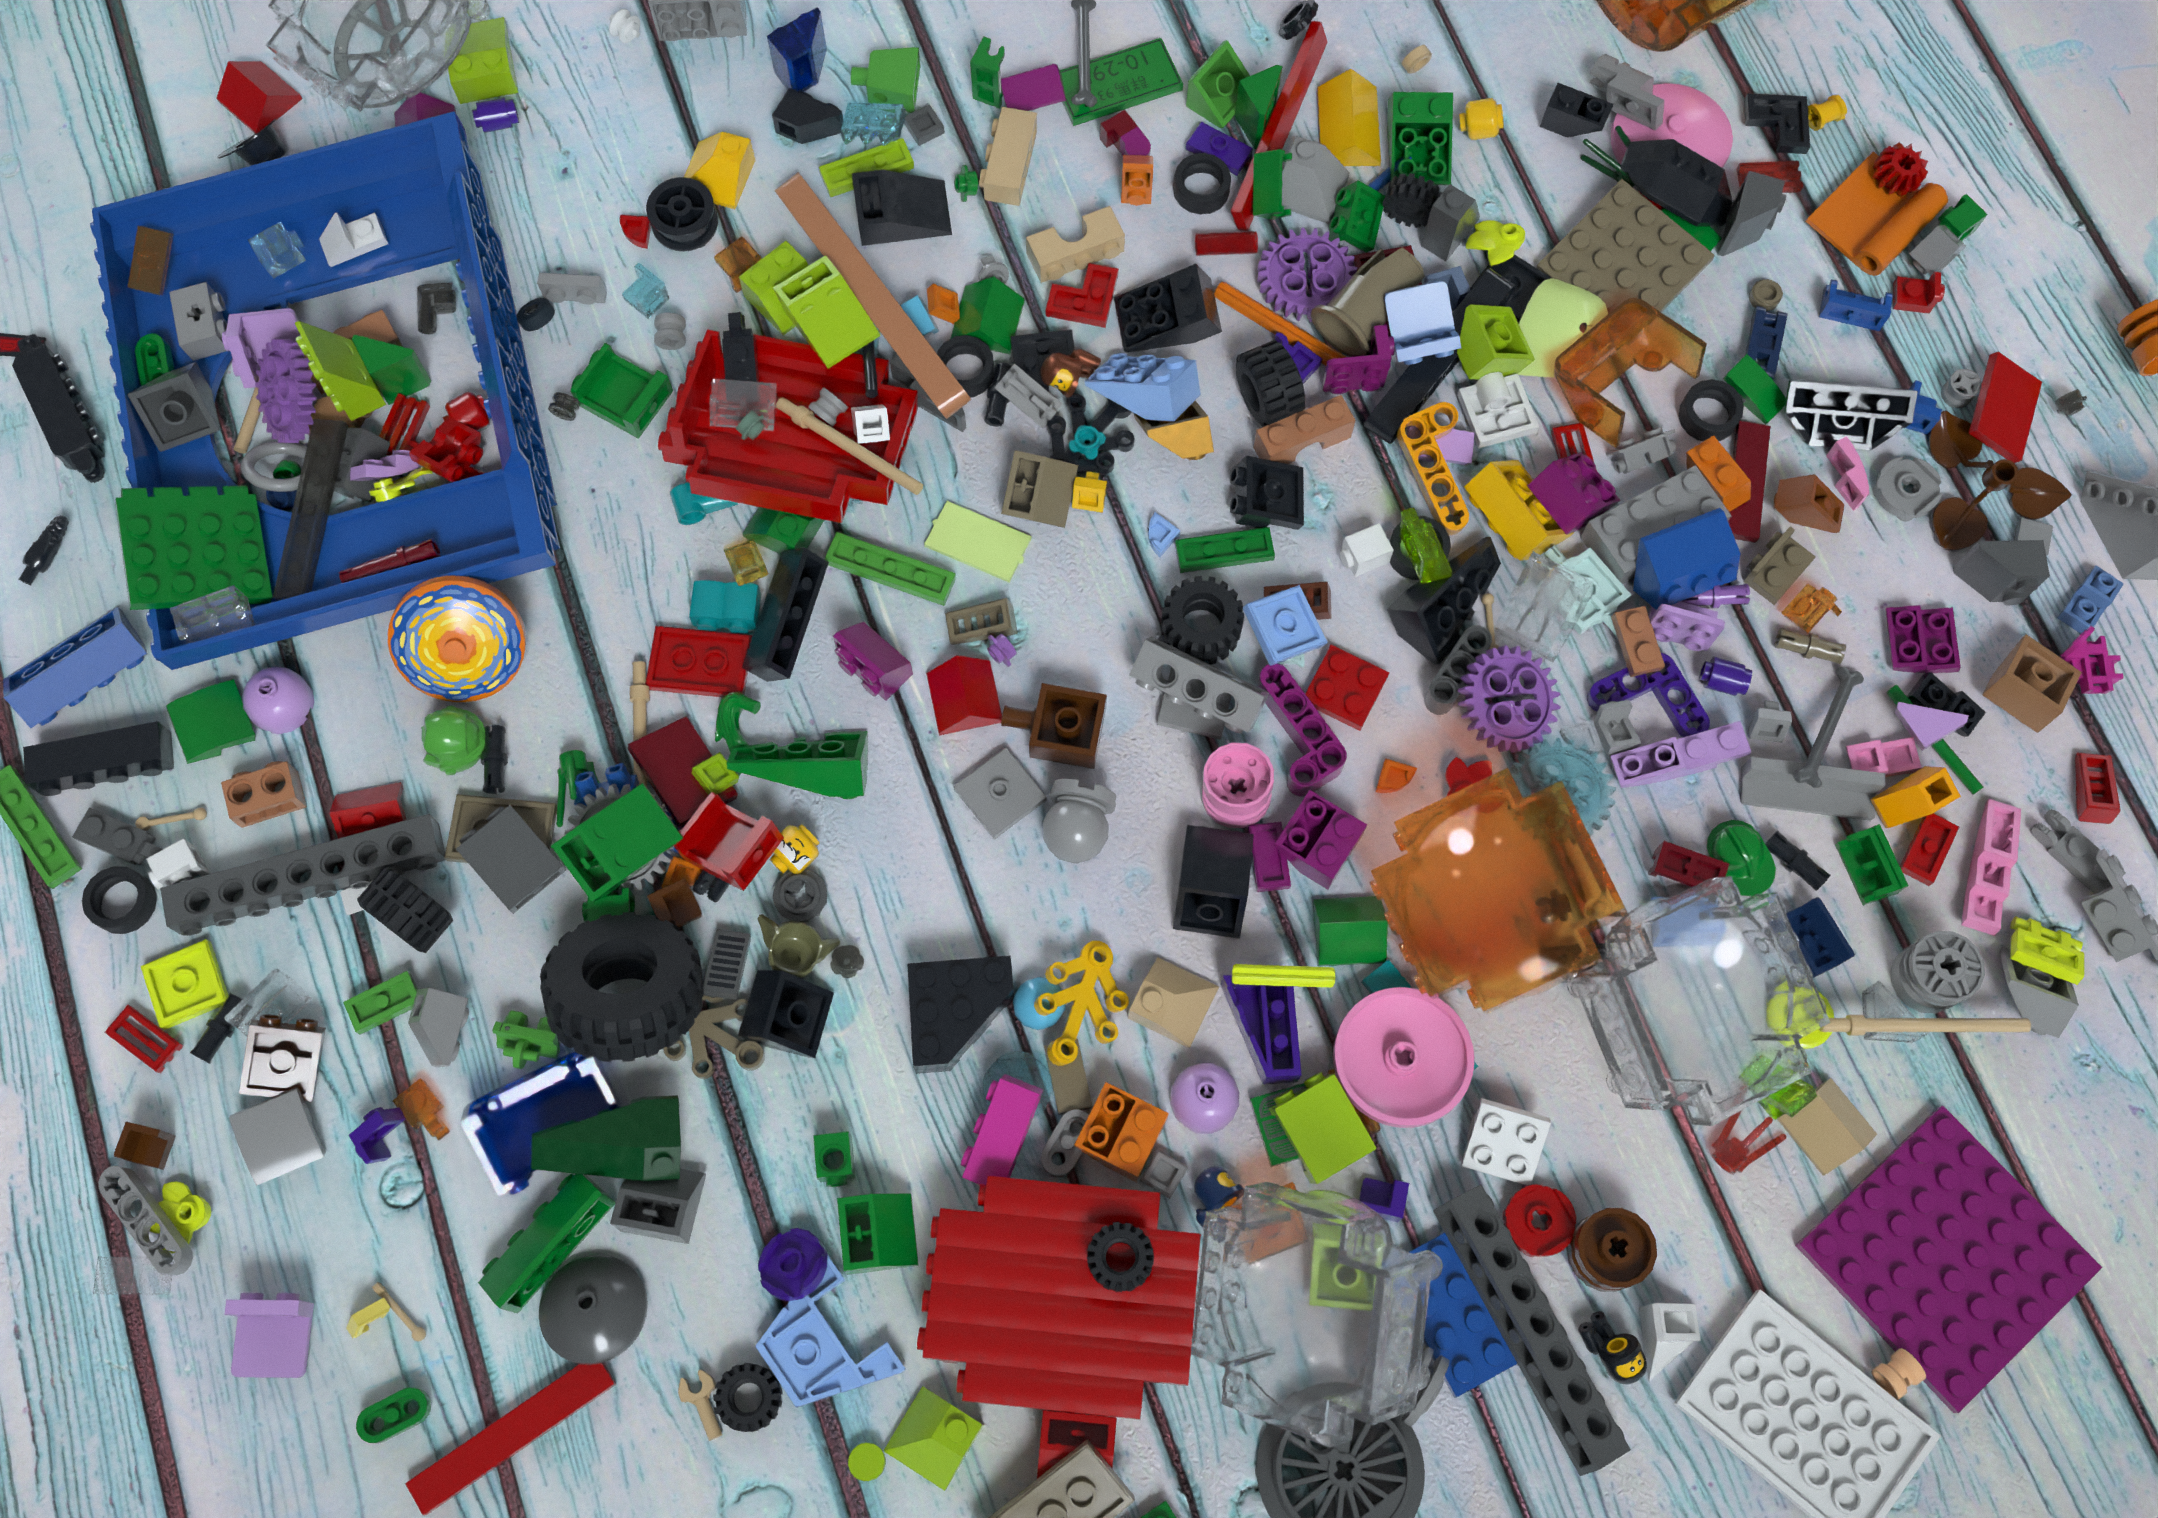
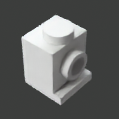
M883 404L851 408L853 431L857 436L858 444L890 440L887 408Z
M184 838L147 858L152 869L148 872V875L157 889L191 880L197 875L205 876L210 874L197 847Z

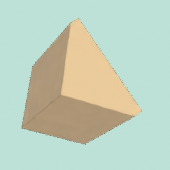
M1831 1078L1777 1118L1823 1176L1864 1150L1877 1135Z

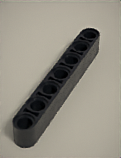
M1489 268L1452 313L1454 327L1459 337L1461 335L1465 310L1469 305L1504 306L1513 294L1516 285ZM1455 349L1454 354L1437 358L1434 354L1422 357L1423 361L1410 364L1371 412L1364 427L1389 445L1392 444L1397 438V432L1403 420L1421 409L1460 361L1457 354L1458 349Z

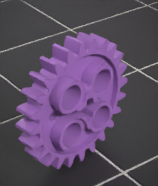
M1301 228L1300 235L1297 236L1291 229L1289 230L1288 239L1279 234L1277 244L1270 241L1268 250L1262 251L1261 261L1258 263L1257 282L1261 283L1260 293H1267L1265 302L1275 301V312L1283 307L1285 309L1284 317L1286 318L1293 312L1296 313L1297 321H1300L1302 315H1307L1309 322H1312V309L1320 304L1327 305L1357 272V267L1353 266L1354 256H1347L1348 246L1338 248L1339 238L1331 242L1328 240L1329 232L1320 237L1318 236L1317 228H1314L1311 235H1307L1305 228ZM1303 252H1306L1308 256L1307 274L1308 278L1311 279L1309 285L1311 297L1306 295L1307 281L1306 271L1303 270L1305 263ZM1316 259H1322L1325 262H1319ZM1288 260H1289V261H1293V262H1295V263L1291 264V263H1287V262H1285V261H1288ZM1319 286H1326L1328 289H1322ZM1289 287H1295V288H1297L1298 290H1290V289H1288V288H1289Z
M272 339L271 343H266V349H262L263 359H258L261 367L260 370H256L259 382L255 383V386L258 388L256 399L261 403L258 411L263 412L262 423H267L266 431L267 433H272V439H277L278 443H299L300 440H305V434L310 433L308 425H313L314 423L311 413H316L312 405V401L317 400V397L313 394L316 383L311 381L313 373L311 370H308V362L310 361L308 358H304L305 355L298 343L294 342L293 339Z
M1508 645L1498 647L1497 649H1489L1486 651V654L1476 656V662L1466 666L1471 674L1461 676L1462 681L1467 684L1466 687L1458 689V692L1465 695L1466 699L1458 702V706L1467 707V712L1461 718L1471 719L1472 723L1468 726L1467 730L1477 729L1479 731L1476 737L1477 741L1488 738L1487 748L1498 745L1499 752L1510 749L1511 753L1521 751V749L1533 748V744L1544 741L1542 735L1552 732L1548 724L1558 721L1551 714L1552 711L1561 708L1558 704L1553 703V698L1560 696V692L1552 691L1551 689L1557 683V680H1548L1546 676L1551 671V668L1541 669L1542 658L1531 660V650L1521 653L1520 646L1509 649ZM1519 676L1524 680V688L1520 684ZM1490 678H1492L1495 683V690H1493L1490 685ZM1528 694L1534 696V700L1524 699L1516 702L1503 701L1491 704L1484 702L1485 698L1495 699L1502 696L1516 697ZM1524 708L1528 712V720L1524 716ZM1494 711L1499 715V723L1495 720Z

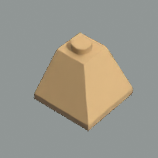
M1157 957L1129 1009L1128 1019L1190 1048L1219 986Z

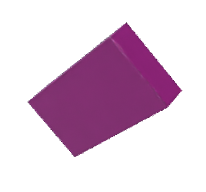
M1282 822L1248 825V833L1254 834L1252 862L1257 892L1291 888L1288 861L1274 846L1283 832Z

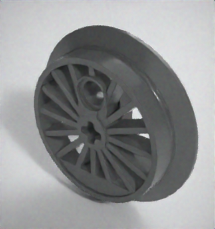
M1329 1383L1318 1385L1296 1394L1273 1415L1266 1426L1258 1448L1256 1464L1257 1483L1270 1518H1301L1297 1512L1327 1488L1328 1490L1313 1518H1322L1335 1494L1334 1518H1342L1344 1495L1346 1496L1351 1518H1414L1423 1496L1425 1469L1422 1450L1413 1428L1402 1422L1403 1414L1401 1412L1396 1416L1389 1413L1391 1402L1384 1398L1377 1405L1356 1391L1357 1385ZM1330 1406H1345L1342 1441L1337 1435ZM1322 1408L1325 1422L1312 1423L1308 1415ZM1358 1408L1367 1412L1368 1415L1350 1447L1353 1409ZM1375 1418H1377L1387 1430L1358 1452ZM1300 1422L1306 1427L1303 1430L1301 1440L1291 1434ZM1317 1428L1327 1433L1329 1441L1327 1447L1321 1451L1316 1450L1310 1442L1311 1433ZM1391 1436L1394 1437L1399 1447V1452L1363 1461L1366 1456ZM1287 1441L1306 1452L1313 1462L1284 1458L1283 1452ZM1402 1459L1404 1476L1367 1471L1366 1468ZM1337 1461L1340 1464H1349L1350 1468L1346 1471L1349 1476L1348 1479L1335 1477L1334 1473L1338 1470L1335 1465ZM1282 1465L1317 1470L1319 1473L1283 1482L1281 1468ZM1368 1478L1400 1484L1387 1494L1364 1479ZM1322 1481L1294 1505H1291L1285 1492L1286 1489ZM1360 1487H1363L1381 1500L1373 1505ZM1353 1493H1355L1367 1510L1361 1516H1359Z

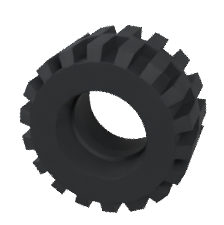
M1273 340L1237 356L1236 376L1242 397L1248 410L1262 427L1305 410V391L1300 373L1291 355L1281 343Z
M1195 576L1194 582H1190L1187 578L1182 581L1181 588L1175 585L1171 589V595H1167L1162 611L1161 634L1164 635V643L1202 661L1208 660L1209 664L1212 665L1216 664L1217 657L1224 660L1228 657L1229 650L1233 652L1237 647L1244 622L1243 604L1241 600H1237L1238 593L1234 589L1227 590L1228 584L1223 580L1220 584L1215 583V577L1209 576L1208 581H1204L1202 576ZM1205 610L1214 614L1219 619L1221 625L1209 632H1199L1190 628L1184 621V617L1192 611Z
M384 867L357 898L361 908L414 949L423 953H427L454 921L451 914L444 907L392 868Z

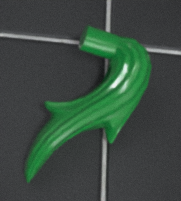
M741 692L726 694L721 699L718 707L715 741L718 742L723 738L730 752L732 748L749 746L741 735L739 718L743 709L753 714L758 713L761 703L745 696Z

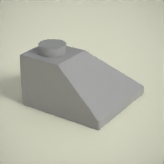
M1296 136L1290 150L1292 160L1286 161L1282 172V206H1284V209H1291L1292 212L1329 224L1336 208V196L1345 187L1350 172L1325 145Z
M2002 947L2000 956L2007 985L2021 1018H2028L2030 1020L2031 1031L2040 1035L2049 1034L2059 1038L2079 1006L2073 984L2010 959L2011 950Z

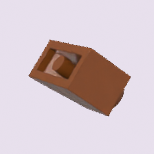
M1815 474L1779 480L1778 491L1774 496V508L1788 522L1831 533L1840 532L1844 503Z

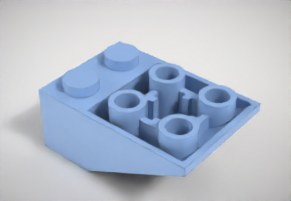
M1117 353L1110 356L1101 367L1097 368L1085 380V386L1146 420L1175 421L1201 395L1196 360L1184 359L1182 356L1156 358L1154 355L1148 354L1140 357H1130L1125 353Z

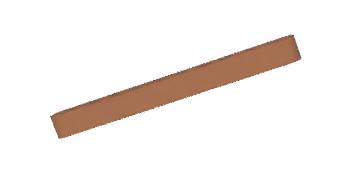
M797 172L775 190L776 194L823 256L826 255L840 272L870 319L943 416L948 419L971 401L970 396L800 173Z

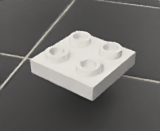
M1493 372L1481 377L1475 385L1460 388L1458 391V399L1471 432L1475 433L1474 440L1478 449L1537 433L1539 425L1518 373L1504 377L1501 372Z
M1481 1098L1477 1113L1473 1115L1469 1126L1467 1145L1461 1160L1462 1167L1524 1185H1531L1551 1125L1550 1118Z

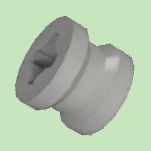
M676 313L657 315L654 319V326L657 329L654 335L655 345L666 350H677L684 347L686 343V337L683 334V330L686 327L685 318Z
M1959 369L1943 385L1941 397L1947 405L1954 408H1963L1980 391L1981 379L1972 370Z
M823 387L820 391L819 399L816 402H811L808 408L833 427L837 423L836 417L840 413H844L848 406Z

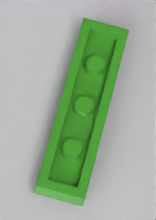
M836 532L825 556V560L829 562L828 566L945 606L956 580V573Z
M9 764L0 770V815L46 885L54 889L82 870V867L16 768Z

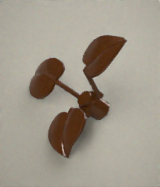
M1945 410L1941 413L1940 420L1932 428L1929 435V450L1933 459L1947 469L1954 468L1962 463L1965 467L1986 468L1982 475L1985 489L1969 505L1963 499L1953 497L1945 499L1935 508L1932 515V526L1938 543L1943 549L1961 550L1973 545L1982 538L1987 529L1988 520L1984 513L1974 508L1992 491H2000L2007 487V491L2013 493L2010 499L2013 510L2021 517L2030 520L2041 519L2049 515L2072 496L2070 491L2061 482L2039 469L2022 468L2018 470L2017 466L2007 459L1999 460L1996 463H1993L1992 460L1987 462L1968 461L1980 454L1983 443L1969 434L1971 423Z

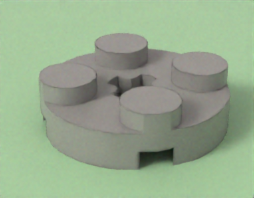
M1898 457L1889 461L1879 472L1872 491L1885 510L1895 515L1899 520L1906 522L1913 518L1927 515L1938 504L1942 494L1939 487L1941 479L1935 468L1928 462L1918 458L1909 460L1903 459L1904 457ZM1901 483L1905 485L1911 483L1914 486L1912 489L1913 493L1906 492Z

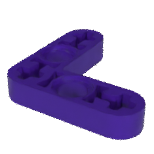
M1661 653L1665 664L1664 668L1666 669L1663 675L1661 672H1656L1649 678H1647L1646 674L1634 676L1639 681V689L1629 690L1624 686L1623 678L1630 676L1626 667L1594 683L1587 694L1588 705L1592 710L1598 712L1602 704L1611 701H1632L1653 691L1682 738L1707 731L1710 727L1709 717L1674 660L1664 653ZM1615 686L1616 692L1611 694L1607 702L1605 699H1597L1596 696L1599 690L1602 694H1606L1612 691ZM1673 689L1680 691L1684 696V703H1672L1668 698V691ZM1688 706L1691 708L1687 713L1683 712L1682 715H1679ZM1689 720L1691 722H1699L1700 725L1697 730L1695 727H1687L1686 724Z

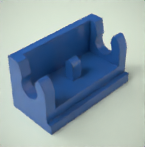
M1831 279L1830 284H1826L1819 312L1820 318L1880 331L1891 316L1892 293L1886 292L1884 298L1877 299L1837 289V280Z

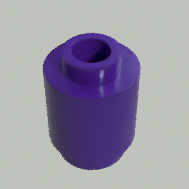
M505 97L476 102L477 109L472 110L476 128L482 127L484 133L513 128L512 124L519 123L513 99L506 100Z
M1713 656L1710 662L1705 661L1703 663L1699 679L1704 681V688L1733 696L1737 694L1745 695L1751 683L1752 670L1746 669L1744 664Z

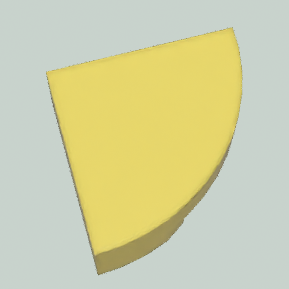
M384 1297L351 1315L346 1329L352 1339L368 1331L369 1326L367 1324L380 1317L383 1319L386 1316L390 1306Z

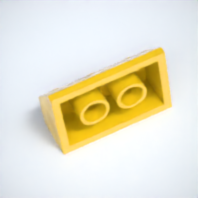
M1519 460L1493 461L1486 465L1464 488L1470 494L1469 500L1476 508L1482 510L1488 518L1487 523L1495 533L1500 534L1507 543L1506 548L1514 558L1520 561L1534 559L1574 534L1573 532L1566 535L1527 485L1533 481V478Z

